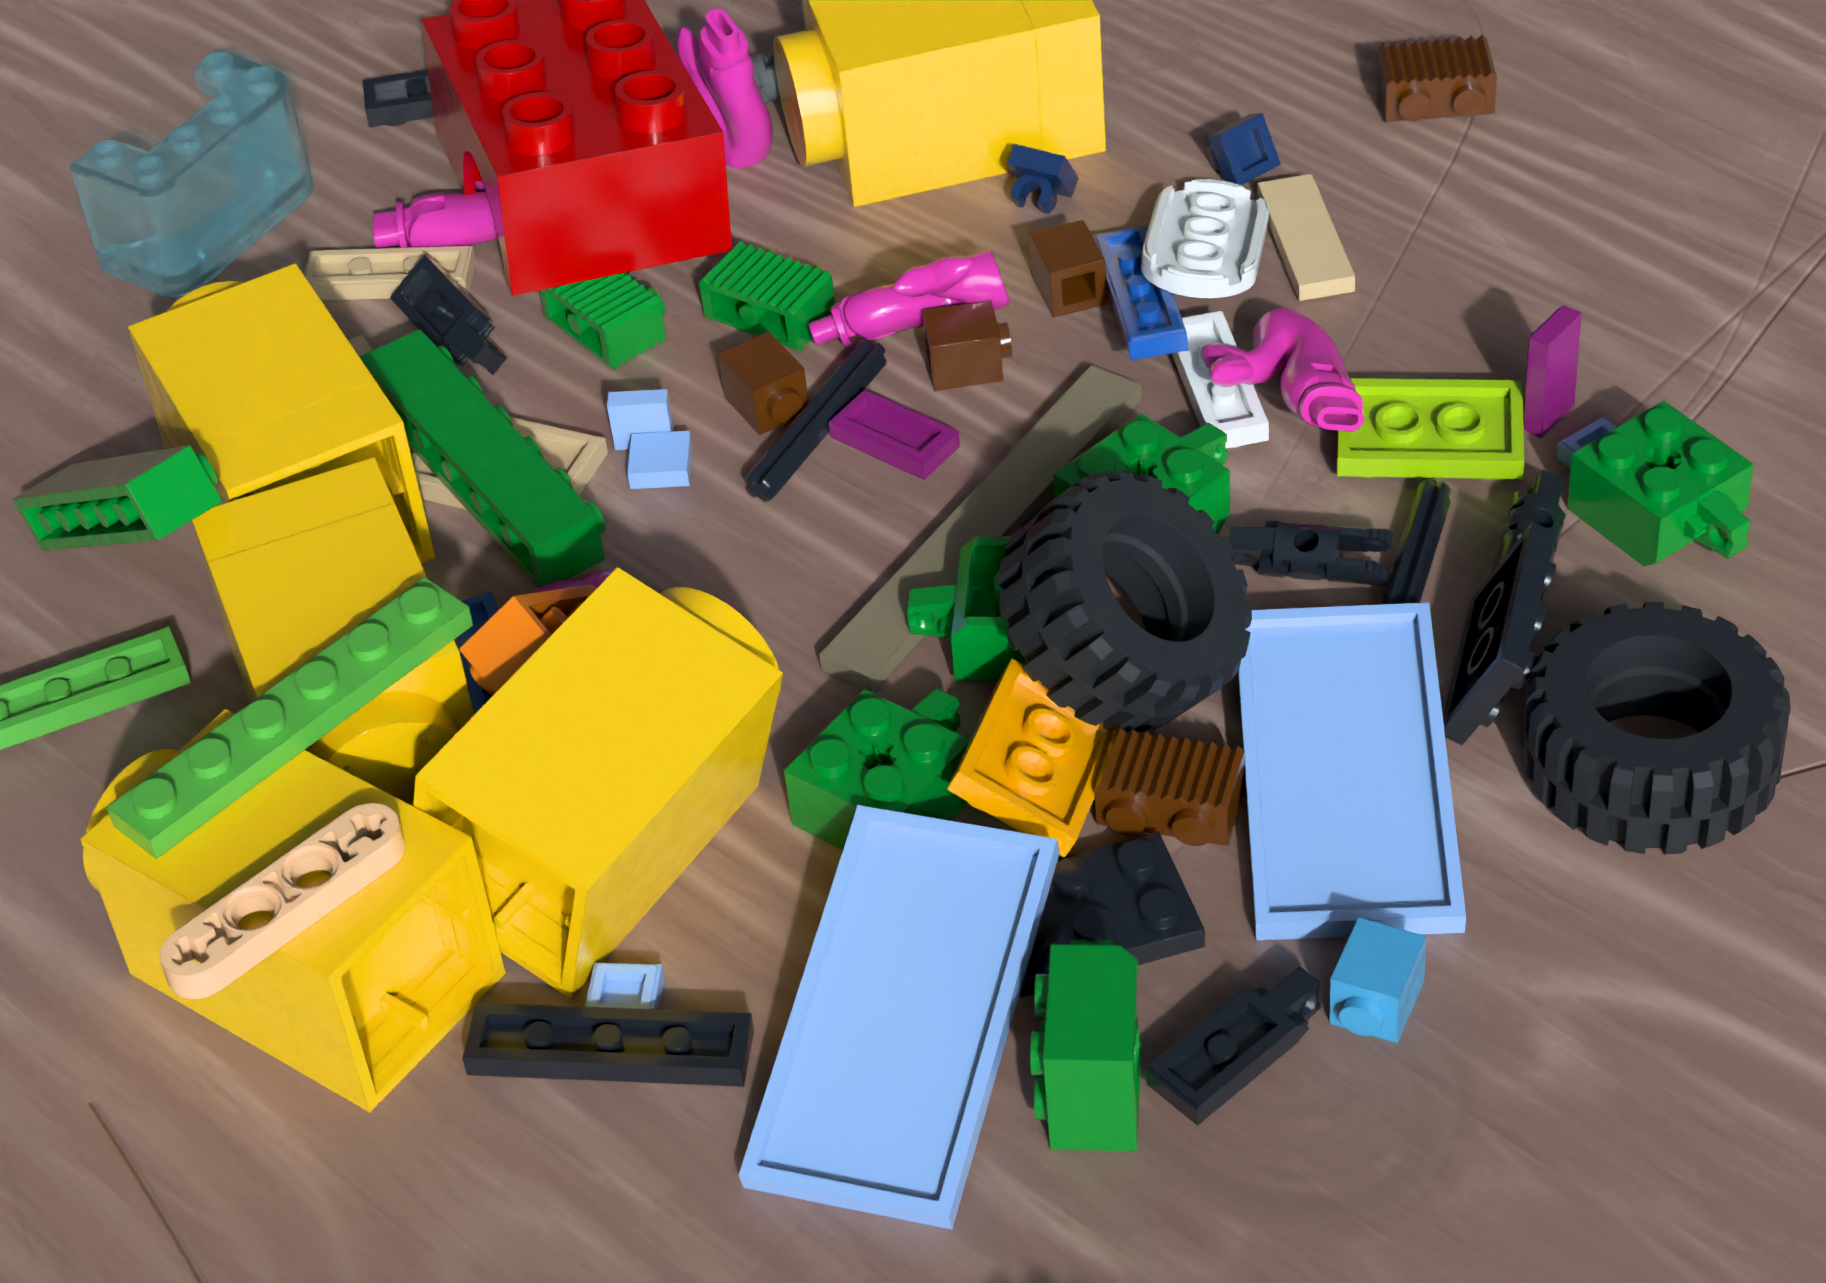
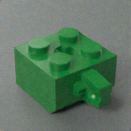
M1663 400L1572 453L1567 509L1642 566L1656 564L1694 540L1729 559L1747 548L1750 520L1741 512L1748 508L1754 464Z
M1141 413L1054 472L1055 498L1082 478L1094 473L1105 474L1107 471L1133 472L1134 477L1138 474L1148 475L1162 480V488L1166 490L1168 488H1177L1190 497L1188 504L1196 511L1204 510L1215 522L1212 528L1216 533H1219L1230 514V469L1223 466L1228 456V451L1226 450L1227 434L1214 425L1207 423L1180 438Z
M975 536L963 545L960 551L957 585L910 589L907 614L910 634L951 639L954 680L998 681L1011 659L1023 665L1027 664L1019 649L1013 651L1006 636L1010 625L1007 618H1001L998 604L999 594L1005 590V588L998 586L1000 563L1005 558V546L1010 537Z
M936 688L909 711L864 689L784 770L792 825L843 850L858 805L952 821L967 805L966 800L947 790L970 739L955 733L960 726V715L957 711L959 707L958 698Z
M1082 939L1071 940L1070 945L1051 944L1049 974H1036L1035 1016L1046 1017V1019H1040L1039 1031H1032L1030 1064L1031 1075H1044L1036 1076L1034 1114L1035 1120H1048L1050 1150L1137 1151L1142 1058V1043L1139 1040V1021L1136 1008L1138 960L1120 945H1114L1113 941L1099 940L1089 942Z

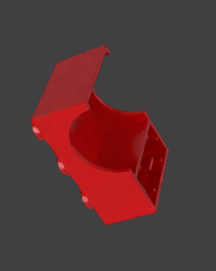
M454 0L450 6L449 14L421 19L436 135L465 196L476 193L475 182H484L499 238L506 285L512 296L728 252L732 249L723 130L645 0Z

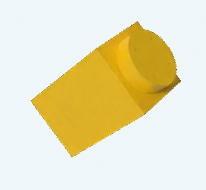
M802 0L805 30L774 38L773 52L778 89L796 156L803 167L835 160L854 207L1012 172L1007 163L1014 144L1063 155L1067 160L1106 151L1100 15L1092 0Z
M296 263L247 282L224 281L202 286L177 300L165 313L127 326L165 449L191 445L194 452H200L207 458L218 478V484L214 487L223 501L218 505L375 457L420 562L423 563L436 558L403 421Z
M375 457L215 506L192 520L228 641L250 703L424 577L427 578ZM455 640L440 649L305 750L413 806L415 776L474 716L464 669Z
M617 567L415 776L413 807L472 837L501 953L569 999H572L592 976L594 963H603L759 785L776 703L781 691L783 672L779 670L771 649L760 633L739 612L722 600L706 592L687 587L669 588L659 594Z
M225 709L180 750L160 749L147 753L129 764L110 783L92 813L86 834L80 839L83 846V862L86 876L93 888L101 894L131 975L370 1113L506 974L472 837L304 750L166 853L155 859L113 826L107 806L235 714ZM367 803L384 804L394 810L399 818L405 841V851L402 858L391 869L219 992L205 998L188 999L172 991L160 962L161 947L171 934L346 811ZM325 870L310 871L302 875L295 885L302 888L317 887L325 883L332 873ZM255 911L244 916L237 926L249 930L260 928L267 924L274 914L269 911ZM195 959L191 960V961L196 962L198 965L201 964L200 962H198V961L195 960Z

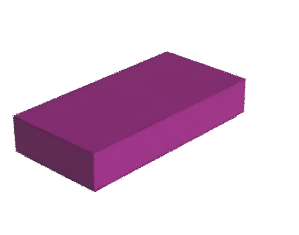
M1564 305L1558 308L1528 337L1523 425L1524 431L1540 438L1575 404L1582 313Z
M866 389L829 421L830 438L923 480L960 447L958 430Z

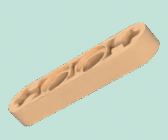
M367 803L346 811L171 934L161 947L160 962L172 991L188 999L205 998L219 992L391 869L402 858L405 851V841L399 818L394 810L384 804ZM325 870L332 873L325 883L317 887L302 888L295 885L302 875L310 871ZM255 911H269L274 914L272 919L260 928L249 930L237 926L244 916ZM195 959V960H197L198 962H200L201 964L198 965L196 962L191 961V960Z

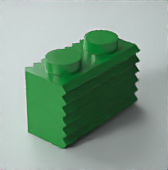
M742 240L699 281L704 317L756 336L770 331L782 345L801 352L804 344L808 345L810 339L813 338L809 323L832 315L831 306L835 304L832 275L827 270L823 271L819 267L809 265L808 263L803 266L799 260L793 262L789 256L784 259L780 254L776 255L768 249H762L761 247L755 249L752 244L746 246Z
M628 273L540 290L544 317L612 369L617 370L620 363L626 365L629 358L635 359L638 353L644 354L647 348L653 349L657 342L662 344L666 337L663 322L665 306L660 295L651 286L644 287L643 284L639 286L636 279L632 280Z

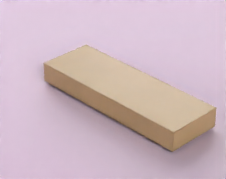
M1307 174L1257 183L1258 199L1261 197L1269 206L1268 225L1298 300L1304 301L1355 292V274L1313 175Z
M473 246L313 250L309 253L304 276L321 301L390 299L391 295L426 254L438 262L469 295L476 259Z

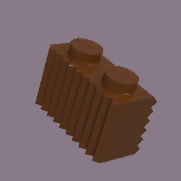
M1480 35L1477 39L1469 36L1466 40L1459 36L1455 41L1448 37L1444 42L1437 38L1433 43L1428 39L1423 43L1415 40L1412 44L1404 41L1401 45L1393 42L1390 46L1382 43L1378 47V90L1385 122L1418 121L1421 119L1458 116L1471 117L1495 113L1497 76L1488 40L1485 36Z
M1119 727L1113 732L1095 785L1097 825L1109 826L1114 831L1124 835H1136L1141 832H1160L1161 835L1175 837L1180 842L1191 846H1201L1206 843L1228 846L1233 833V827L1236 823V816H1238L1239 806H1241L1242 797H1244L1245 751L1238 745L1231 749L1225 743L1218 747L1212 741L1205 745L1199 739L1191 742L1186 737L1178 740L1173 735L1165 738L1160 733L1151 736L1147 731L1139 734L1134 729L1126 732Z

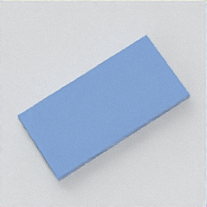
M1429 602L1252 610L1251 625L1246 628L1247 631L1251 632L1246 656L1241 659L1238 670L1242 742L1243 750L1245 751V786L1256 941L1350 937L1358 917L1418 934L1465 933L1466 911Z
M857 806L738 1175L743 1188L953 1230L1060 852L1057 839Z

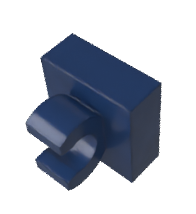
M1263 113L1249 114L1208 136L1211 146L1206 149L1215 170L1220 169L1226 182L1243 185L1281 165Z
M1014 144L1007 165L1017 178L1011 188V198L1017 207L1023 208L1027 196L1035 190L1042 191L1037 205L1046 214H1050L1055 208L1057 194L1072 198L1079 177L1065 156Z

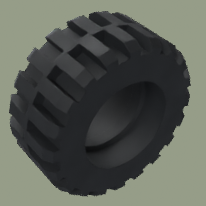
M1107 471L1105 474L1094 473L1082 478L1021 524V528L1011 535L1006 544L1005 558L1000 563L998 586L1005 588L998 598L1001 618L1008 619L1010 628L1007 630L1006 636L1012 650L1019 649L1027 663L1022 668L1033 682L1040 680L1049 690L1046 696L1058 707L1066 708L1069 706L1075 710V718L1094 726L1103 722V729L1114 731L1119 727L1126 732L1134 729L1142 733L1157 729L1219 691L1238 672L1241 659L1246 656L1251 632L1246 630L1252 621L1251 602L1246 601L1243 594L1246 592L1248 584L1243 569L1237 570L1231 558L1235 551L1227 538L1220 539L1212 528L1215 522L1204 510L1196 511L1188 504L1190 497L1177 488H1168L1167 490L1162 488V480L1148 475L1138 474L1134 477L1133 472ZM1106 574L1113 578L1130 596L1141 616L1145 630L1137 625L1119 605L1108 584Z
M1645 602L1643 608L1628 609L1627 604L1611 606L1604 611L1603 616L1597 618L1593 613H1590L1570 625V632L1563 629L1545 645L1544 651L1536 657V661L1530 670L1531 674L1526 688L1522 744L1523 764L1526 775L1533 781L1532 789L1541 802L1548 808L1555 806L1554 815L1573 830L1581 826L1586 829V836L1590 840L1605 846L1611 840L1625 844V851L1645 854L1646 848H1663L1664 855L1684 853L1687 850V845L1697 843L1701 849L1713 846L1724 841L1726 831L1734 836L1755 821V815L1766 810L1774 798L1776 785L1780 783L1791 708L1789 692L1784 687L1785 678L1776 662L1771 657L1766 658L1767 651L1750 634L1741 637L1738 635V628L1734 623L1720 616L1715 620L1705 618L1701 609L1683 605L1680 611L1665 609L1664 602ZM1652 715L1680 721L1696 729L1699 733L1680 738L1656 739L1626 732L1610 722L1629 716Z

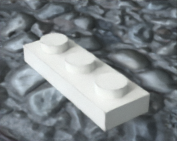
M1217 311L1182 318L1187 331L1189 350L1172 353V356L1200 427L1210 423L1225 432L1228 440L1226 448L1268 441L1269 422L1254 386L1248 384L1231 387L1217 386L1210 381L1209 369L1202 360L1201 348L1207 343H1221L1237 348L1223 312Z

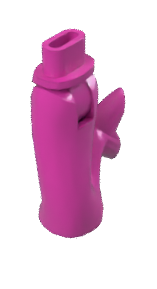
M720 8L711 9L706 14V25L701 30L700 39L689 29L681 28L677 41V54L723 130L726 165L732 168L756 165L765 159L771 151L773 129L770 114L758 89L753 62L750 55H748V41L744 33L735 25L725 10Z
M475 182V188L479 192L466 196L464 193L428 194L414 198L410 208H405L404 202H396V211L373 213V236L376 248L400 245V248L471 246L499 239L484 182Z
M990 248L963 258L953 256L939 258L927 265L912 267L906 270L896 283L869 288L843 298L831 306L832 315L810 322L809 327L817 346L841 339L844 346L848 347L853 345L852 338L855 337L873 340L905 330L924 327L922 310L992 300L994 311L1010 305V300L993 251Z
M1278 308L1265 314L1254 328L1252 350L1244 351L1221 343H1207L1201 348L1202 360L1209 369V379L1217 386L1231 387L1240 384H1259L1270 380L1283 371L1280 383L1283 401L1303 422L1324 429L1355 431L1364 422L1362 398L1357 393L1356 387L1348 375L1336 344L1321 325L1302 312L1290 308Z

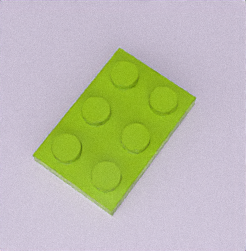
M1350 378L1356 387L1357 393L1362 398L1364 422L1355 431L1338 430L1337 477L1523 479L1524 427L1522 380Z

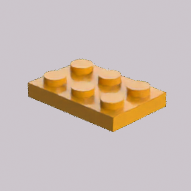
M1011 659L994 688L947 790L966 800L976 809L987 812L1021 833L1057 839L1059 855L1065 858L1077 841L1094 800L1095 785L1114 731L1103 729V722L1094 726L1075 718V710L1069 706L1066 708L1058 707L1046 696L1049 690L1040 680L1033 682L1022 668L1024 665Z

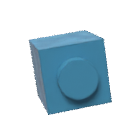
M1358 917L1330 978V1024L1346 1028L1360 1036H1373L1398 1044L1425 981L1426 936Z

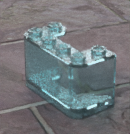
M219 49L206 56L193 72L197 89L206 95L214 97V99L210 100L205 107L180 127L174 129L169 136L149 152L117 140H104L95 144L90 151L70 165L102 272L166 297H183L189 292L205 286L302 204L313 193L314 189L308 158L286 75L278 70Z

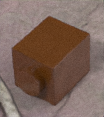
M1084 220L1029 233L1032 278L1053 318L1107 305L1105 259Z
M992 300L922 310L926 358L934 391L1003 381L1002 358L1012 357L1011 339L1007 322L997 323Z
M770 331L718 354L725 399L758 435H762L794 420L809 402L804 367Z

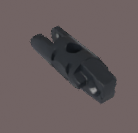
M1541 470L1536 477V482L1531 484L1526 494L1519 491L1515 492L1490 574L1532 522L1555 533L1549 559L1553 562L1566 513L1559 506L1563 485L1562 478Z
M1265 521L1264 527H1231L1229 543L1235 551V554L1231 557L1234 564L1258 567L1259 575L1280 578L1288 576L1293 579L1317 581L1326 579L1330 582L1382 586L1387 584L1389 571L1387 566H1383L1382 563H1377L1376 561L1343 558V550L1372 551L1373 553L1387 551V549L1392 547L1393 532H1391L1392 530L1340 525L1330 527L1314 523L1297 522L1296 524H1291L1287 521Z

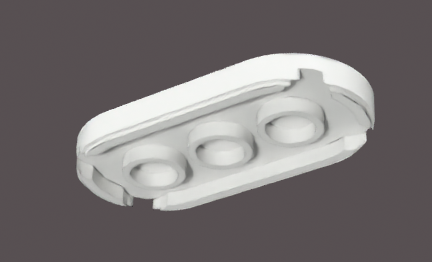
M1197 179L1185 182L1184 190L1174 192L1175 189L1172 185L1161 191L1157 197L1143 245L1141 271L1145 278L1166 291L1196 298L1229 297L1251 288L1256 281L1268 226L1269 206L1261 197L1256 201L1250 199L1251 191L1241 185L1210 179Z

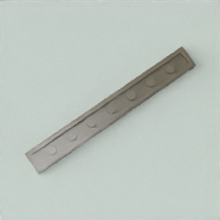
M1091 365L819 654L821 670L873 693L925 637L924 635L910 634L907 615L910 589L957 585L960 551L963 545L975 536L1011 537L1014 532L1020 529L1024 521L1042 509L1055 495L1053 473L1109 436L1142 400L1141 383Z

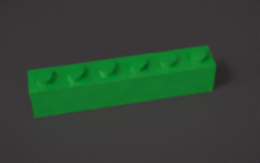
M419 329L359 356L402 419L409 447L538 588L554 581L566 580L605 560L601 534L606 531V526L596 504L590 499L584 501L574 491L566 473L560 467L553 469L544 460L534 439L530 436L523 438L513 427L512 421L505 409L500 405L494 407L485 398L477 380L472 375L465 377L459 371L451 354L443 345L437 347Z
M191 445L74 463L12 499L42 551L159 541L223 502L214 487L218 484V478L212 465L203 454L194 452Z

